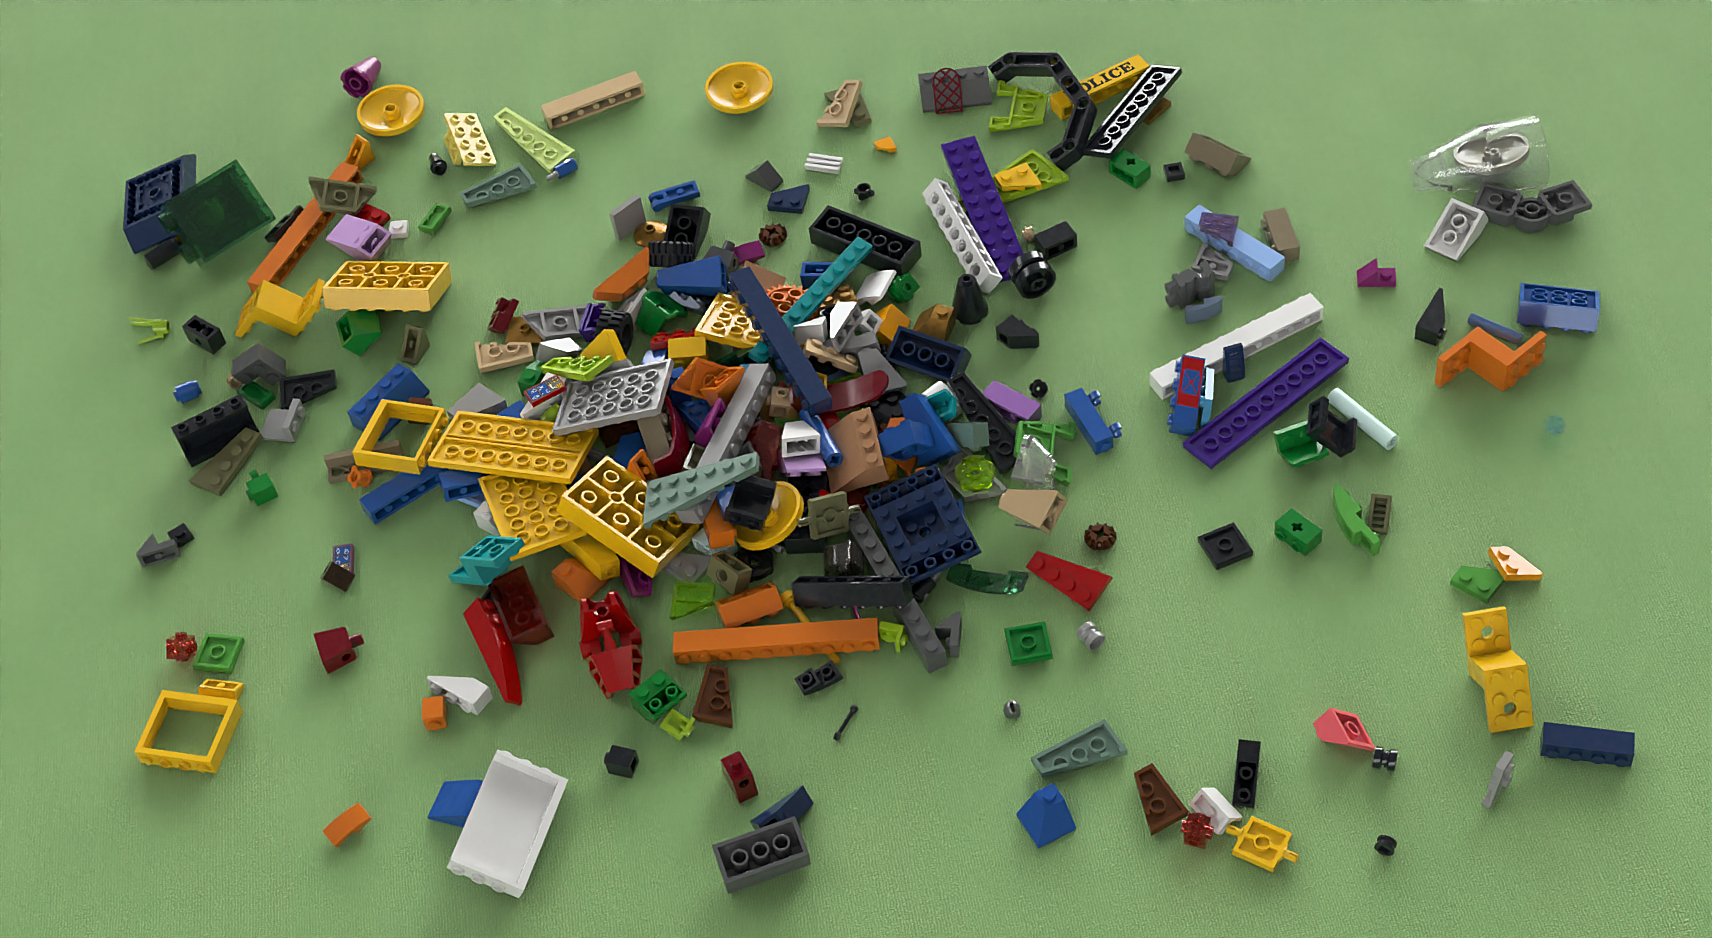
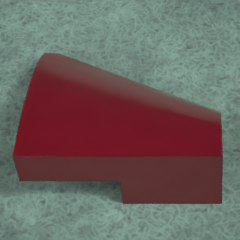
M503 297L498 298L496 301L497 307L492 313L487 330L505 334L519 301L514 298L510 300Z

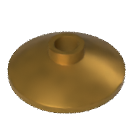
M647 221L640 224L633 234L635 242L641 247H648V242L664 241L666 225L660 221Z

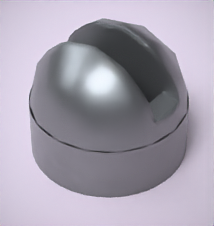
M1014 700L1007 701L1004 705V715L1009 719H1015L1020 716L1021 708L1018 702ZM1010 707H1014L1015 711L1011 712Z

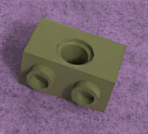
M722 550L710 555L706 575L728 590V592L737 594L748 589L752 568L726 550Z

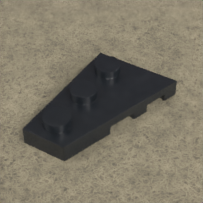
M335 370L280 378L281 409L289 410L293 398L300 399L302 404L337 389Z

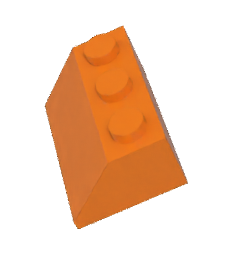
M772 582L761 584L714 602L724 628L742 627L741 624L746 622L753 624L760 621V617L765 615L772 617L779 614V610L784 609L777 587Z

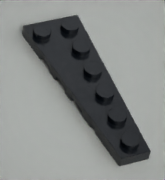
M961 372L947 380L949 389L957 399L968 421L988 422L989 446H984L998 472L1002 475L1022 463L1023 461L1014 457L1016 432L967 375Z

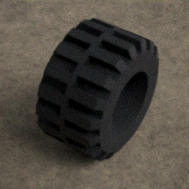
M648 242L649 266L672 267L693 262V244L690 242Z
M605 309L598 319L595 338L604 329H613L626 355L630 349L634 331L631 314L629 312Z

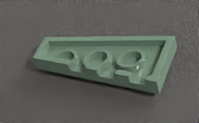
M520 163L460 192L459 195L467 208L536 189L537 185Z
M1103 719L1032 756L1031 762L1043 778L1127 755V749L1106 720Z

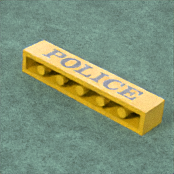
M1137 54L1080 81V84L1091 97L1094 104H1097L1133 87L1150 66ZM1063 90L1050 95L1051 110L1061 120L1070 117L1074 106Z

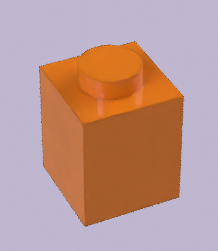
M443 696L422 698V720L427 730L447 728V705Z

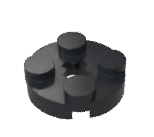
M741 548L737 552L736 558L752 568L749 583L761 580L773 573L774 558L769 548L763 550ZM752 560H755V562H758V563L755 564V565H751V561H752Z

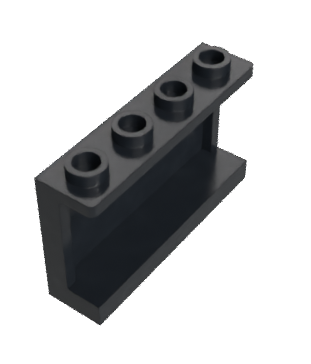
M241 394L171 427L191 468L213 458L244 428L259 432Z

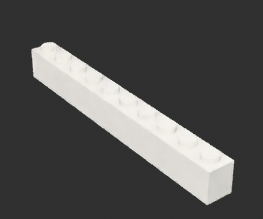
M1309 293L1185 355L1205 358L1203 375L1206 374V368L1214 369L1215 374L1222 370L1224 347L1242 343L1245 359L1323 320L1324 307ZM1181 357L1149 373L1150 386L1162 400L1175 393V390H1172L1173 379L1177 378V372H1174L1176 361H1180Z

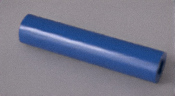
M802 408L799 412L801 421L804 420L820 434V453L825 462L830 467L840 465L843 461V455L819 415L811 417L808 411H804Z

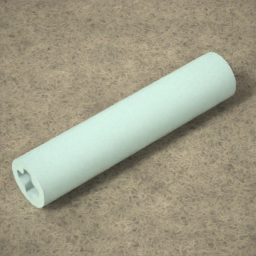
M1335 388L1330 392L1327 397L1329 404L1349 420L1352 418L1357 419V426L1382 447L1390 450L1396 445L1399 436L1339 388Z

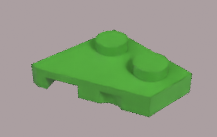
M1461 566L1451 578L1450 584L1487 604L1505 580L1498 570Z

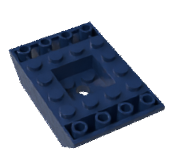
M195 154L180 156L126 181L123 230L134 254L192 230L184 219V208L188 198L196 191L197 156Z
M937 464L864 496L901 576H910L911 585L982 553ZM926 530L931 532L927 537L921 536Z

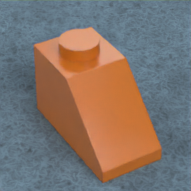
M640 449L629 461L627 470L646 483L659 479L644 449Z

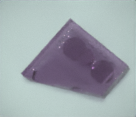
M1202 212L1199 230L1205 234H1210L1217 240L1221 238L1227 241L1228 246L1233 247L1239 216Z

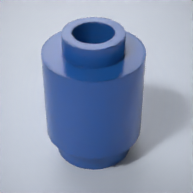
M190 380L175 387L176 391H173L176 401H181L182 404L198 398V395L202 394L197 380L193 382Z

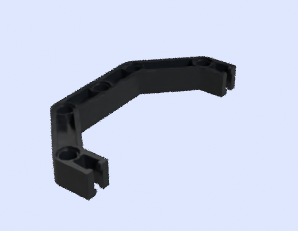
M1008 52L987 66L998 82L999 80L1005 81V84L1016 76L1053 77L1074 107L1062 142L1047 153L1056 167L1062 171L1083 157L1081 148L1089 139L1098 109L1058 53Z

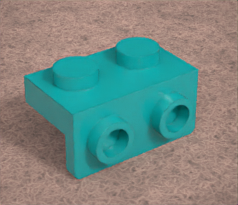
M947 389L926 397L942 422L956 417L957 399Z

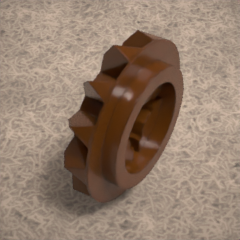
M774 223L772 225L766 224L765 228H760L759 240L764 245L777 246L787 238L786 228L781 226L780 223L777 225Z
M1098 522L1094 526L1090 525L1085 530L1084 535L1085 543L1094 550L1109 549L1115 544L1117 538L1113 526H1108L1107 523L1099 524ZM1103 532L1104 536L1097 540V535Z

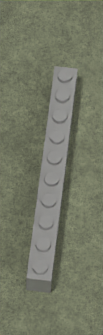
M749 364L696 468L732 459L738 455L777 377L769 364ZM718 490L709 493L708 498L681 512L675 511L682 523L702 524L718 494Z

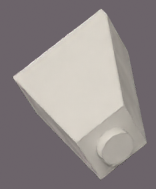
M804 420L785 423L782 434L783 458L820 453V434Z

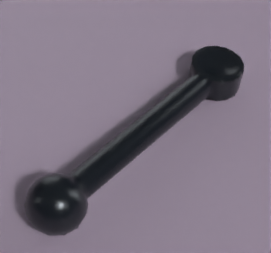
M856 705L850 707L849 714L838 732L834 734V740L838 741L840 739L841 733L852 715L858 711Z

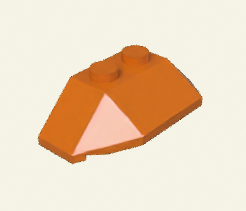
M645 247L596 287L592 298L606 302H621L625 298H630L638 287L642 288L648 282L649 248Z

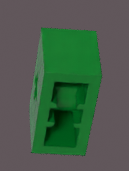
M1124 148L1109 160V173L1135 189L1151 178L1150 164Z
M1290 508L1275 521L1274 534L1279 540L1289 544L1294 551L1306 556L1322 542L1323 530L1293 508Z

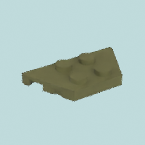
M309 176V185L320 211L356 216L377 191V186Z

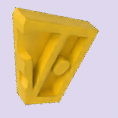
M1027 163L994 175V180L1002 191L1025 190V187H1036V190L1042 189L1041 182Z

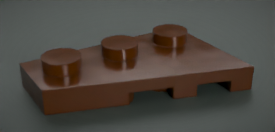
M707 664L692 714L695 721L733 729L728 668Z

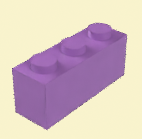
M994 380L982 393L1005 420L1015 425H1018L1019 421H1039L1042 417V409L1039 402L1008 388L1003 383Z

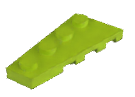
M607 355L605 359H601L600 356H593L592 359L588 360L585 356L572 359V357H555L540 368L543 374L548 372L565 378L589 382L615 361L612 355Z

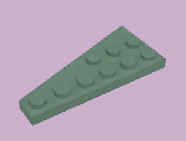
M758 453L745 454L648 481L643 526L647 530L653 527L652 523L659 519L664 521L669 518V514L677 510L681 512L708 498L709 493L718 490V492L724 490L725 485L732 481L739 482L758 472L760 459Z

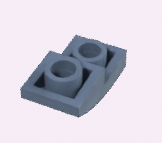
M675 291L670 295L674 301L686 309L705 315L707 310L704 307L706 304L699 298L695 300L691 296L687 297L683 293L679 295Z
M1222 296L1203 298V304L1185 306L1186 324L1201 322L1221 313Z

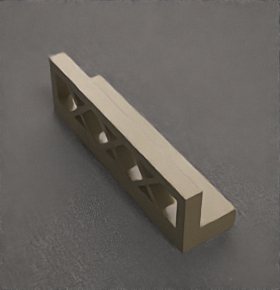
M399 440L375 444L371 451L404 456ZM353 449L324 455L330 484L346 481L352 466H358L352 453ZM360 466L362 467L360 470L369 469L372 475L392 471ZM333 471H343L340 475L333 476Z

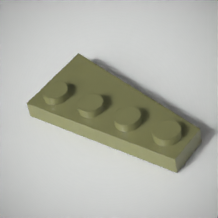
M244 428L188 481L191 485L222 496L263 436L259 432Z

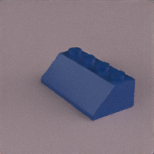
M398 363L348 411V415L352 425L364 431L381 399L408 403L409 397L425 398L430 393V390L412 370ZM390 418L378 441H381L402 419Z

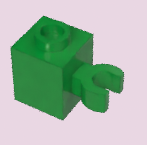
M256 469L249 472L252 480L246 482L249 490L245 492L250 501L254 500L256 505L260 506L279 497L267 472L260 476Z

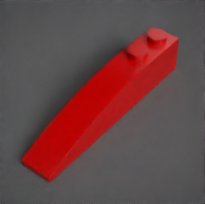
M476 598L465 610L463 616L504 701L520 706L522 704V694L517 663L502 619L499 617L492 601Z

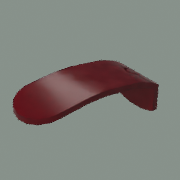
M877 370L856 379L827 385V390L832 396V409L818 415L846 411L875 401L886 391L889 384L888 375L882 370ZM790 384V403L799 413L802 409L801 400L799 397H795Z
M667 394L665 395V402L671 417L672 442L669 453L653 460V465L659 478L681 473L690 452L686 426Z

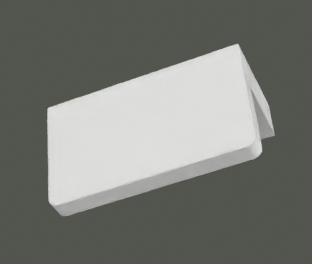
M1201 788L1189 803L1217 835L1223 834L1232 821H1241L1243 818L1216 788Z

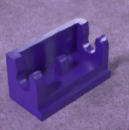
M588 303L578 329L586 342H592L595 339L596 325L601 313L604 311L600 308H605V303Z

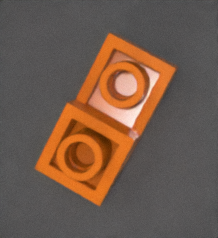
M357 803L338 816L322 832L334 846L339 847L353 832L358 833L372 817L360 803Z

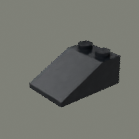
M671 204L664 241L692 243L693 259L695 260L707 234L711 213L705 207Z

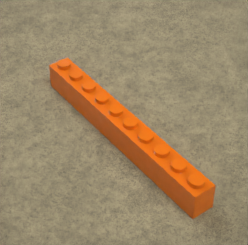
M341 162L328 179L360 184L363 177L359 166ZM313 197L256 271L249 277L247 283L252 294L263 280L280 286L336 213L320 211L315 197Z
M878 618L674 632L673 655L676 664L880 650Z

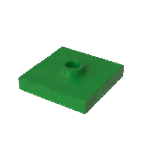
M1045 621L1004 628L1012 666L1053 659Z

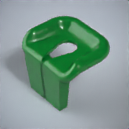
M647 291L642 296L643 304L635 325L653 337V335H656L655 333L661 332L668 320L676 317H687L688 311L685 307L661 292ZM658 305H664L668 308L658 307Z

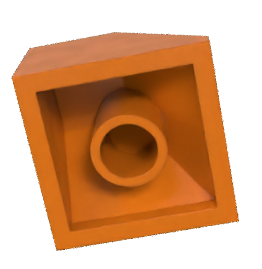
M727 367L700 389V392L711 408L718 398H722L725 406L729 405V400L732 399L745 372L744 367Z
M575 558L565 559L551 571L556 586L578 602L584 598L591 599L612 580L611 578L600 580Z

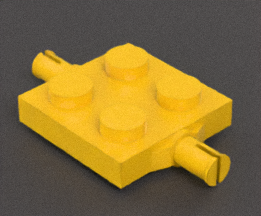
M1252 815L1242 829L1231 824L1226 828V833L1237 837V843L1232 850V855L1270 872H1274L1278 863L1283 858L1294 863L1298 861L1299 854L1287 850V846L1292 839V833Z

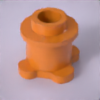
M352 466L350 474L347 475V481L352 484V488H358L359 485L367 488L372 483L373 476L369 469L358 470V466Z

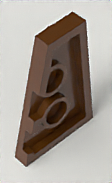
M1153 763L1134 773L1135 783L1151 836L1188 816V810Z

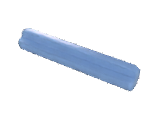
M1471 313L1468 317L1467 323L1479 327L1515 344H1519L1522 341V333L1474 313Z

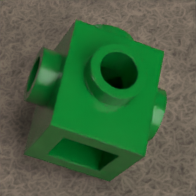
M906 273L900 277L896 276L893 278L887 291L896 303L903 301L907 303L914 297L913 293L920 286L910 273Z

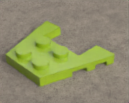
M999 80L997 96L1013 97L1009 117L991 116L988 127L989 132L1044 123L1048 94L1031 89L1026 91L1020 89L1018 85L1012 84L1010 86L1005 84V81Z

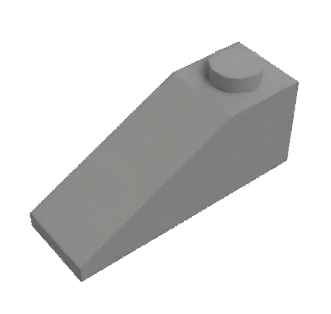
M837 302L830 313V338L836 353H840L863 317L857 302Z

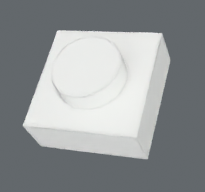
M408 220L390 222L389 232L392 233L391 239L408 237Z

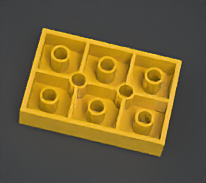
M345 261L322 288L324 305L326 309L334 311L349 309L350 311H357L359 309L375 311L383 309L388 312L393 310L428 312L452 283L450 265L448 262Z
M608 456L602 459L561 496L556 511L651 578H654L692 541V537L697 534L701 525L682 523L676 512L668 515V519L664 521L659 519L652 523L653 527L646 530L643 526L647 483Z

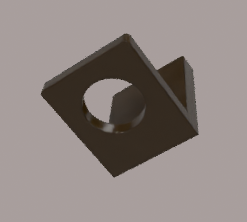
M330 561L320 579L346 592L355 574Z

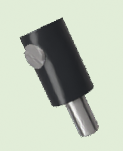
M940 572L920 581L912 590L913 597L917 603H922L926 600L931 591L936 587L935 581L941 575Z

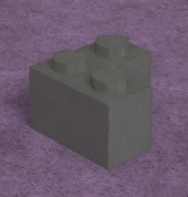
M257 343L232 360V377L245 385L258 377L274 385L280 381V378L286 377V360L262 344Z

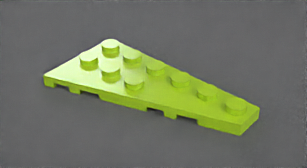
M1034 149L996 174L1027 163L1041 182L1042 189L1036 190V187H1025V190L1002 191L994 180V175L992 176L1002 203L1069 181V176ZM960 197L957 200L963 208L965 214L967 215V212Z

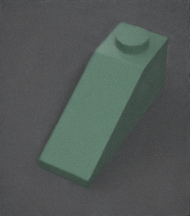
M988 422L944 423L961 447H969L970 451H980L983 446H989Z

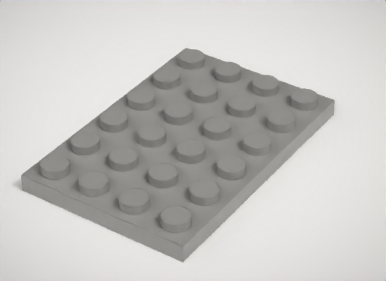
M669 358L597 374L589 382L569 380L552 430L555 436L567 435L573 432L600 428L606 425L619 424L660 414L674 367L673 360Z

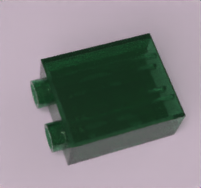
M237 159L165 202L159 207L163 213L157 216L161 226L169 235L176 232L182 240L183 244L178 246V250L188 264L196 261L199 267L276 220V217Z

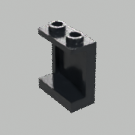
M1322 396L1309 404L1306 435L1341 458L1355 450L1357 419L1342 420L1328 410L1329 399Z
M751 475L736 482L728 507L725 509L724 521L733 525L748 527L751 530L763 531L775 496L777 483Z

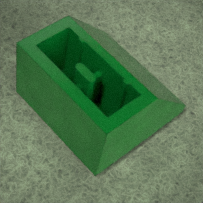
M359 309L357 311H348L336 322L342 347L358 356L367 350L383 333L377 310L367 311V309Z
M660 669L632 690L629 696L633 708L646 720L655 721L684 699L687 693Z

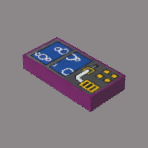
M353 544L333 546V562L354 573Z

